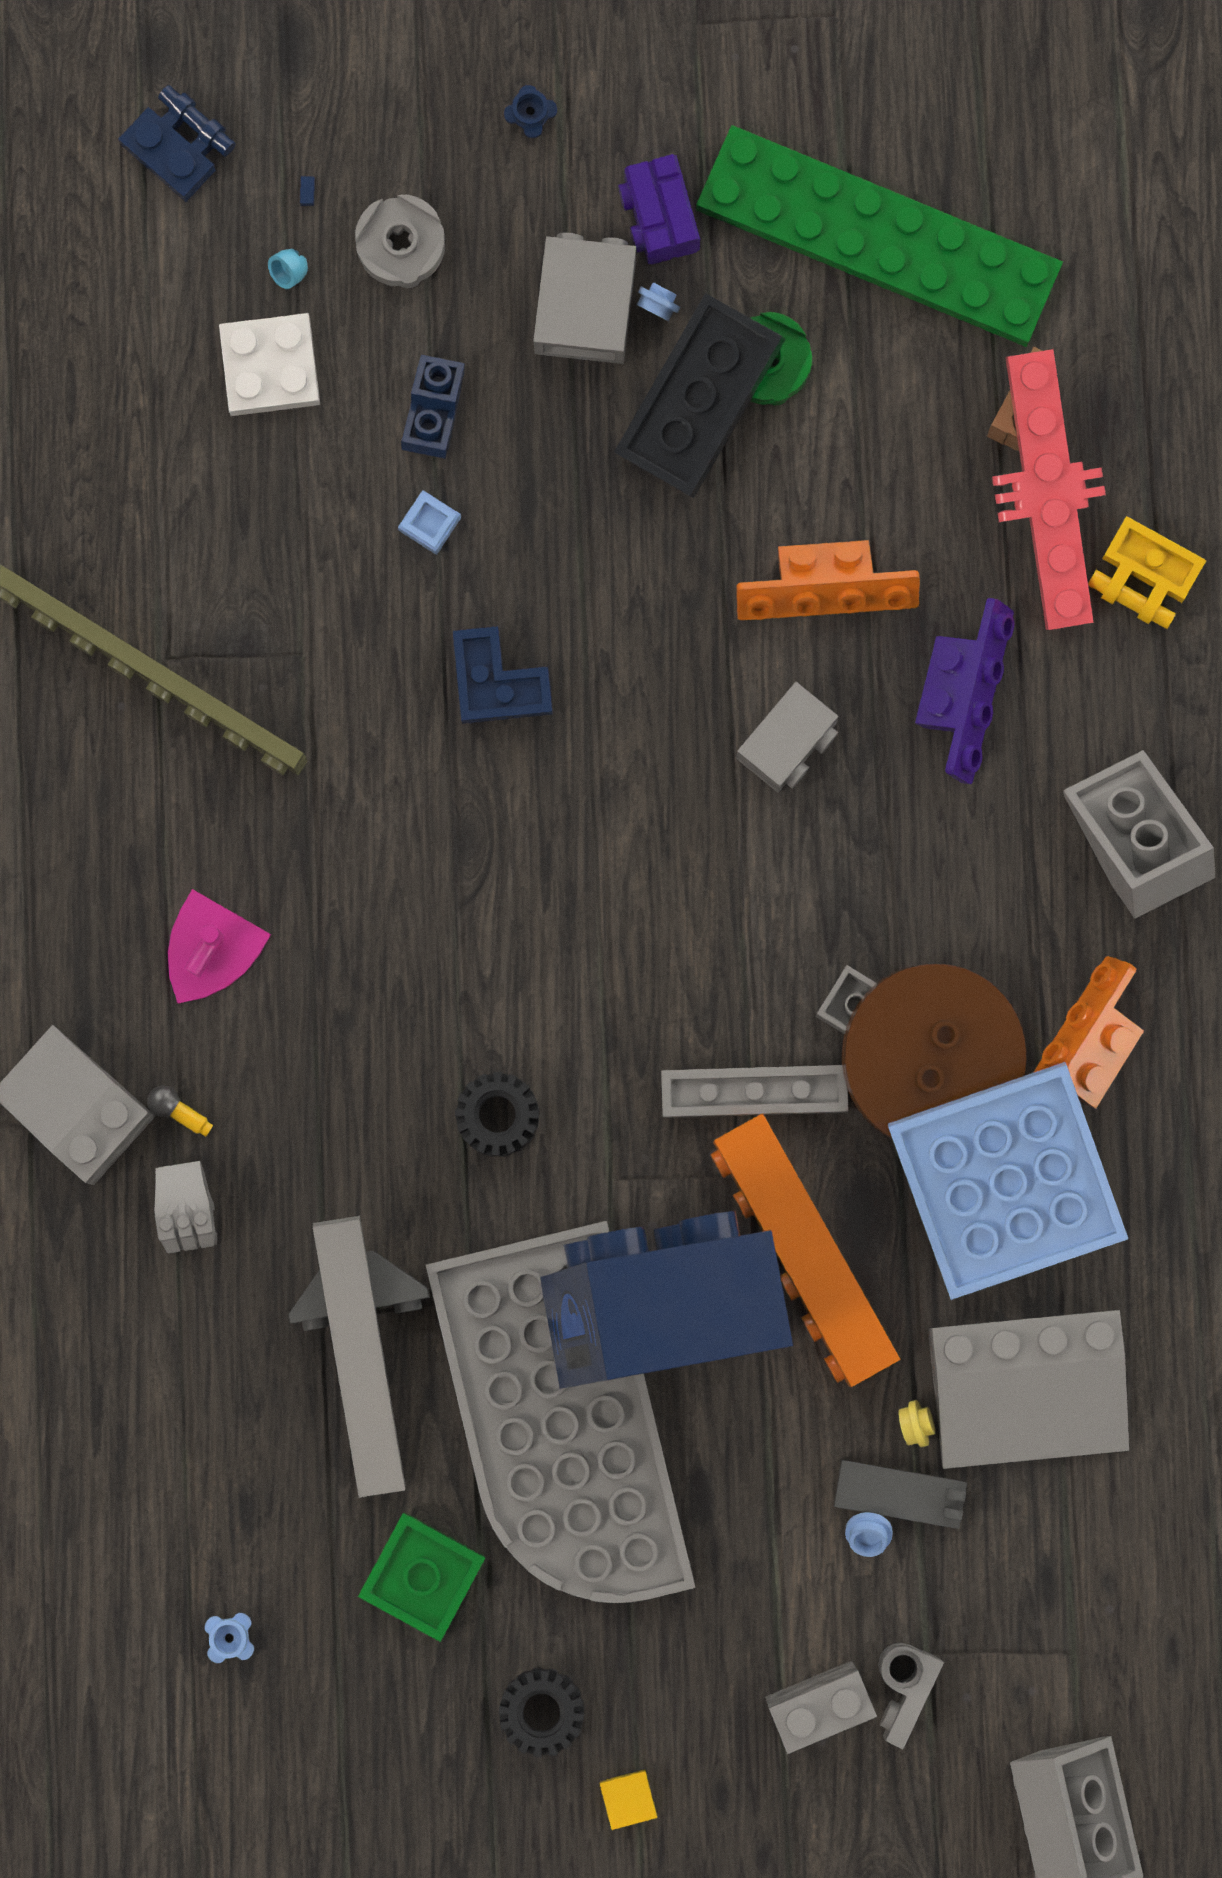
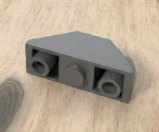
M375 1251L366 1252L375 1308L394 1305L395 1314L423 1309L421 1300L431 1298L430 1289ZM320 1269L289 1313L290 1324L302 1323L303 1331L330 1326Z

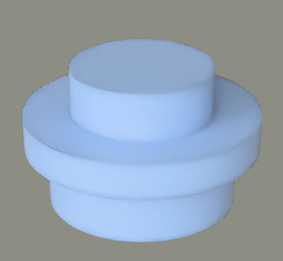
M654 282L649 290L641 286L638 291L642 295L637 305L669 321L673 312L678 313L681 308L673 303L677 296L675 293Z
M870 1512L859 1513L851 1517L846 1524L845 1536L851 1549L855 1553L866 1557H873L883 1553L890 1544L893 1533L892 1526L886 1518Z

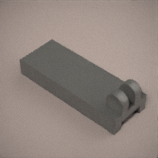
M841 1460L833 1506L960 1529L967 1482Z

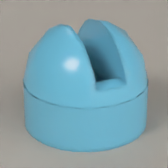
M281 250L269 258L268 270L273 280L280 287L290 289L301 282L307 274V259L302 255L299 256L297 250Z

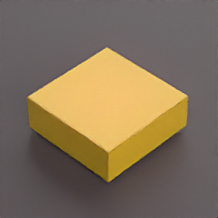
M645 1769L600 1781L611 1830L657 1818Z

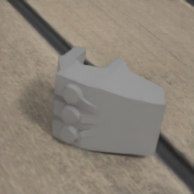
M196 1161L156 1168L154 1211L158 1238L166 1252L169 1254L180 1252L183 1249L188 1251L198 1249L200 1246L201 1248L216 1245L217 1233L215 1232L213 1217L215 1207L201 1162Z

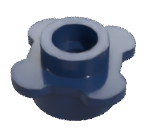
M526 85L520 88L512 105H508L505 108L504 118L509 124H517L524 129L527 137L537 138L542 134V127L546 121L556 116L557 105L553 100H547L534 86ZM532 108L535 110V113L528 115L526 111Z

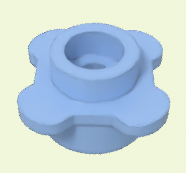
M237 1613L233 1618L221 1619L218 1616H213L207 1620L205 1631L209 1634L210 1645L207 1654L211 1661L221 1663L225 1658L233 1657L246 1660L252 1656L254 1645L249 1641L248 1629L251 1626V1619L248 1615ZM228 1633L234 1636V1640L230 1643L225 1640V1636Z

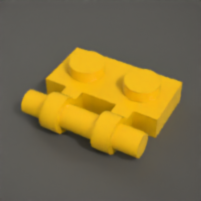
M1126 516L1102 558L1118 567L1112 578L1095 570L1088 586L1102 593L1101 598L1111 604L1117 601L1138 613L1137 618L1149 624L1153 621L1168 629L1176 613L1160 604L1166 595L1182 603L1206 560ZM1129 575L1154 587L1148 598L1124 585Z

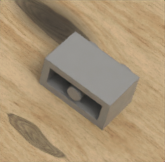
M795 682L739 748L736 759L777 793L786 784L793 789L810 768L804 763L815 749L822 754L839 732L833 727L836 725L839 716L798 682Z

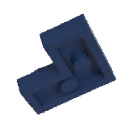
M498 626L453 631L462 724L553 715L548 667L503 671Z

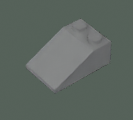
M1144 750L1063 790L1064 797L1107 878L1134 918L1215 878L1214 847Z
M54 1025L46 1031L0 1083V1103L52 1154L85 1183L91 1185L97 1183L155 1118L151 1111Z

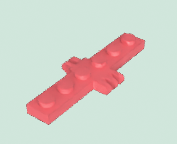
M1053 349L1005 357L1022 471L992 476L993 486H1005L1012 483L1013 492L996 494V504L1012 501L1015 503V510L1009 509L999 512L998 520L999 522L1028 517L1030 519L1046 630L1094 623L1077 509L1089 507L1088 498L1106 495L1104 486L1086 488L1085 483L1087 479L1103 477L1102 468L1084 470L1083 462L1070 463Z

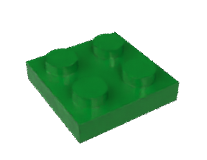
M404 1512L358 1597L441 1642L486 1557Z

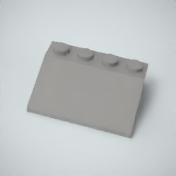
M1120 1310L928 1328L943 1469L1129 1451L1126 1366Z

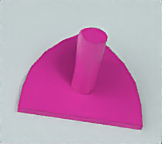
M192 889L180 909L171 930L168 949L169 978L177 1003L203 999L230 986L248 971L261 954L271 934Z

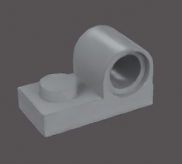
M894 1643L885 1648L878 1662L879 1673L885 1683L893 1690L902 1694L899 1702L894 1700L889 1702L880 1722V1726L886 1728L883 1734L885 1741L901 1749H904L944 1664L940 1658L905 1643ZM898 1655H908L914 1660V1672L906 1679L899 1680L893 1678L889 1670L891 1661Z

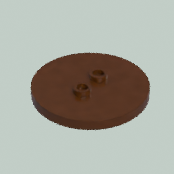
M923 964L907 967L890 974L875 984L863 996L854 1009L846 1027L842 1046V1067L849 1094L860 1113L873 1127L892 1139L888 1123L1023 1077L1026 1068V1045L1017 1014L1006 997L992 983L980 975L961 967L946 964Z

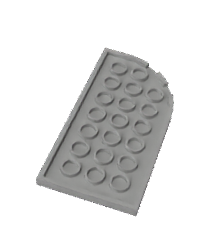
M607 1221L427 1264L426 1269L479 1494L489 1522L503 1546L508 1549L513 1557L529 1573L557 1590L590 1599L591 1601L607 1603L636 1602L695 1588L644 1374L562 1389L559 1387L540 1277L567 1269L564 1245L587 1240L588 1236L609 1232Z

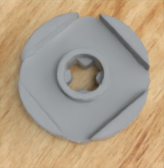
M406 194L397 195V198H389L385 201L382 198L373 202L363 212L356 226V248L360 262L368 274L386 285L401 286L403 288L416 287L422 280L427 279L436 271L445 253V233L441 221L433 207L418 197ZM403 231L410 233L408 241L411 244L410 247L407 249L401 248L399 251L392 249L393 242L389 239L392 233L398 236Z

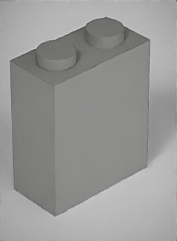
M559 233L557 237L546 236L533 340L535 354L624 364L636 267V246H630L627 241L619 238H603L601 242L585 241L582 236L574 233Z
M852 1661L765 1697L787 1754L877 1717L859 1671Z

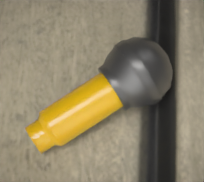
M165 1085L157 1086L149 1093L147 1098L148 1108L155 1116L171 1117L196 1134L201 1133L205 1137L213 1127L206 1117L182 1103L172 1087Z

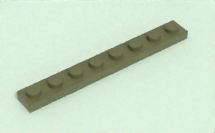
M0 564L1 601L15 609L19 603H22L34 611L31 618L51 632H55L59 626L70 633L72 637L69 642L90 656L96 650L110 658L107 666L129 680L136 674L149 683L145 689L158 699L169 704L173 697L187 706L184 714L206 728L210 722H213L226 730L222 737L235 747L246 751L250 745L264 754L260 761L272 770L284 775L288 769L299 776L308 762L303 752Z

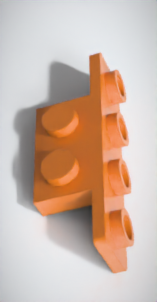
M869 540L779 546L778 561L781 580L743 582L736 585L737 616L739 620L917 608L919 606V572L912 570L873 573Z
M1110 956L1105 957L1102 963L1095 968L1089 984L1077 1003L1068 1011L1066 1021L1054 1040L1043 1051L1042 1059L1034 1072L1066 1062L1078 1099L1085 1105L1095 1109L1144 1030L1114 1008L1134 976L1136 968L1128 962Z

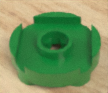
M765 312L760 313V316L751 317V319L778 333L786 340L775 357V360L779 362L778 365L775 367L770 366L750 402L776 406L785 403L805 385L811 371L812 352L810 344L806 339V334L797 322L780 313Z

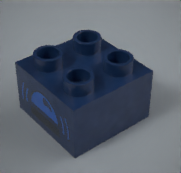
M728 1211L679 1221L677 1225L654 1229L657 1248L655 1251L648 1250L644 1226L588 1236L587 1240L565 1244L564 1250L568 1268L540 1277L560 1389L793 1346L772 1230L740 1236L736 1211Z

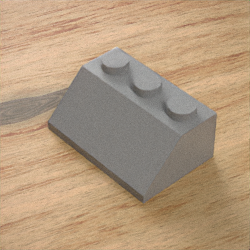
M1111 1736L1041 1750L1010 1762L1035 1878H1143Z

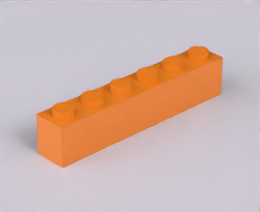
M764 1114L758 1115L715 1139L713 1144L717 1150L711 1153L710 1156L721 1176L725 1178L731 1175L740 1191L733 1194V1197L745 1219L754 1215L762 1232L772 1230L776 1257L785 1273L780 1275L782 1286L791 1301L799 1297L808 1314L802 1316L801 1319L813 1341L816 1342L822 1338L831 1355L824 1358V1361L836 1382L839 1383L845 1379L848 1386L853 1387L901 1360Z

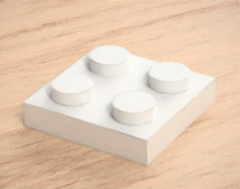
M308 313L219 324L228 407L231 416L320 405L311 322Z

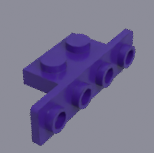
M988 598L986 601L977 640L936 636L915 721L922 728L954 732L945 772L964 784L973 783L975 772L979 770L982 763L981 747L985 730L990 725L993 717L992 702L996 685L1001 681L1004 672L1002 660L1006 644L1014 631L1013 610L1000 600Z

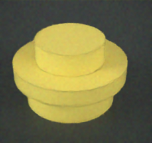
M917 1400L910 1401L908 1407L899 1409V1421L904 1439L908 1446L917 1443L920 1447L928 1446L929 1436L935 1434V1425L929 1407L921 1408Z

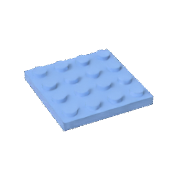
M1066 1062L888 1123V1128L951 1300L1128 1239Z

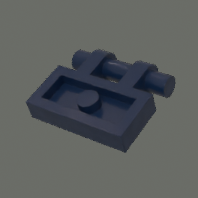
M167 85L160 92L158 99L169 108L168 112L161 118L148 107L118 140L122 147L181 199L187 202L216 171L214 164L205 156L215 148L226 157L233 151L236 143L225 134L226 128L217 120H209L195 108L196 102L186 93L180 95L170 85ZM183 122L187 123L199 134L192 144L176 131Z

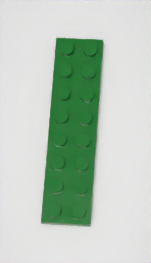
M731 125L696 204V211L1027 347L1063 263L1061 260L734 125Z

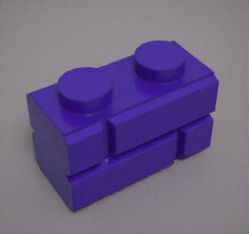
M671 154L653 159L651 162L645 161L627 166L624 169L625 183L618 184V190L624 211L633 209L637 225L631 226L630 232L633 245L636 246V253L644 251L647 263L651 265L671 260L673 257L678 258L697 253L700 250V236L677 155Z

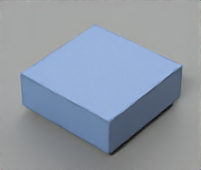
M422 490L398 526V530L437 555L460 521L461 514Z

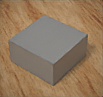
M847 965L816 1014V1017L845 1034L847 1024L857 1004L877 983Z

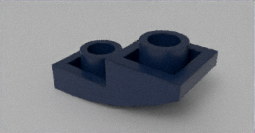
M426 355L420 356L411 391V405L401 440L402 450L446 459L462 387L465 363Z

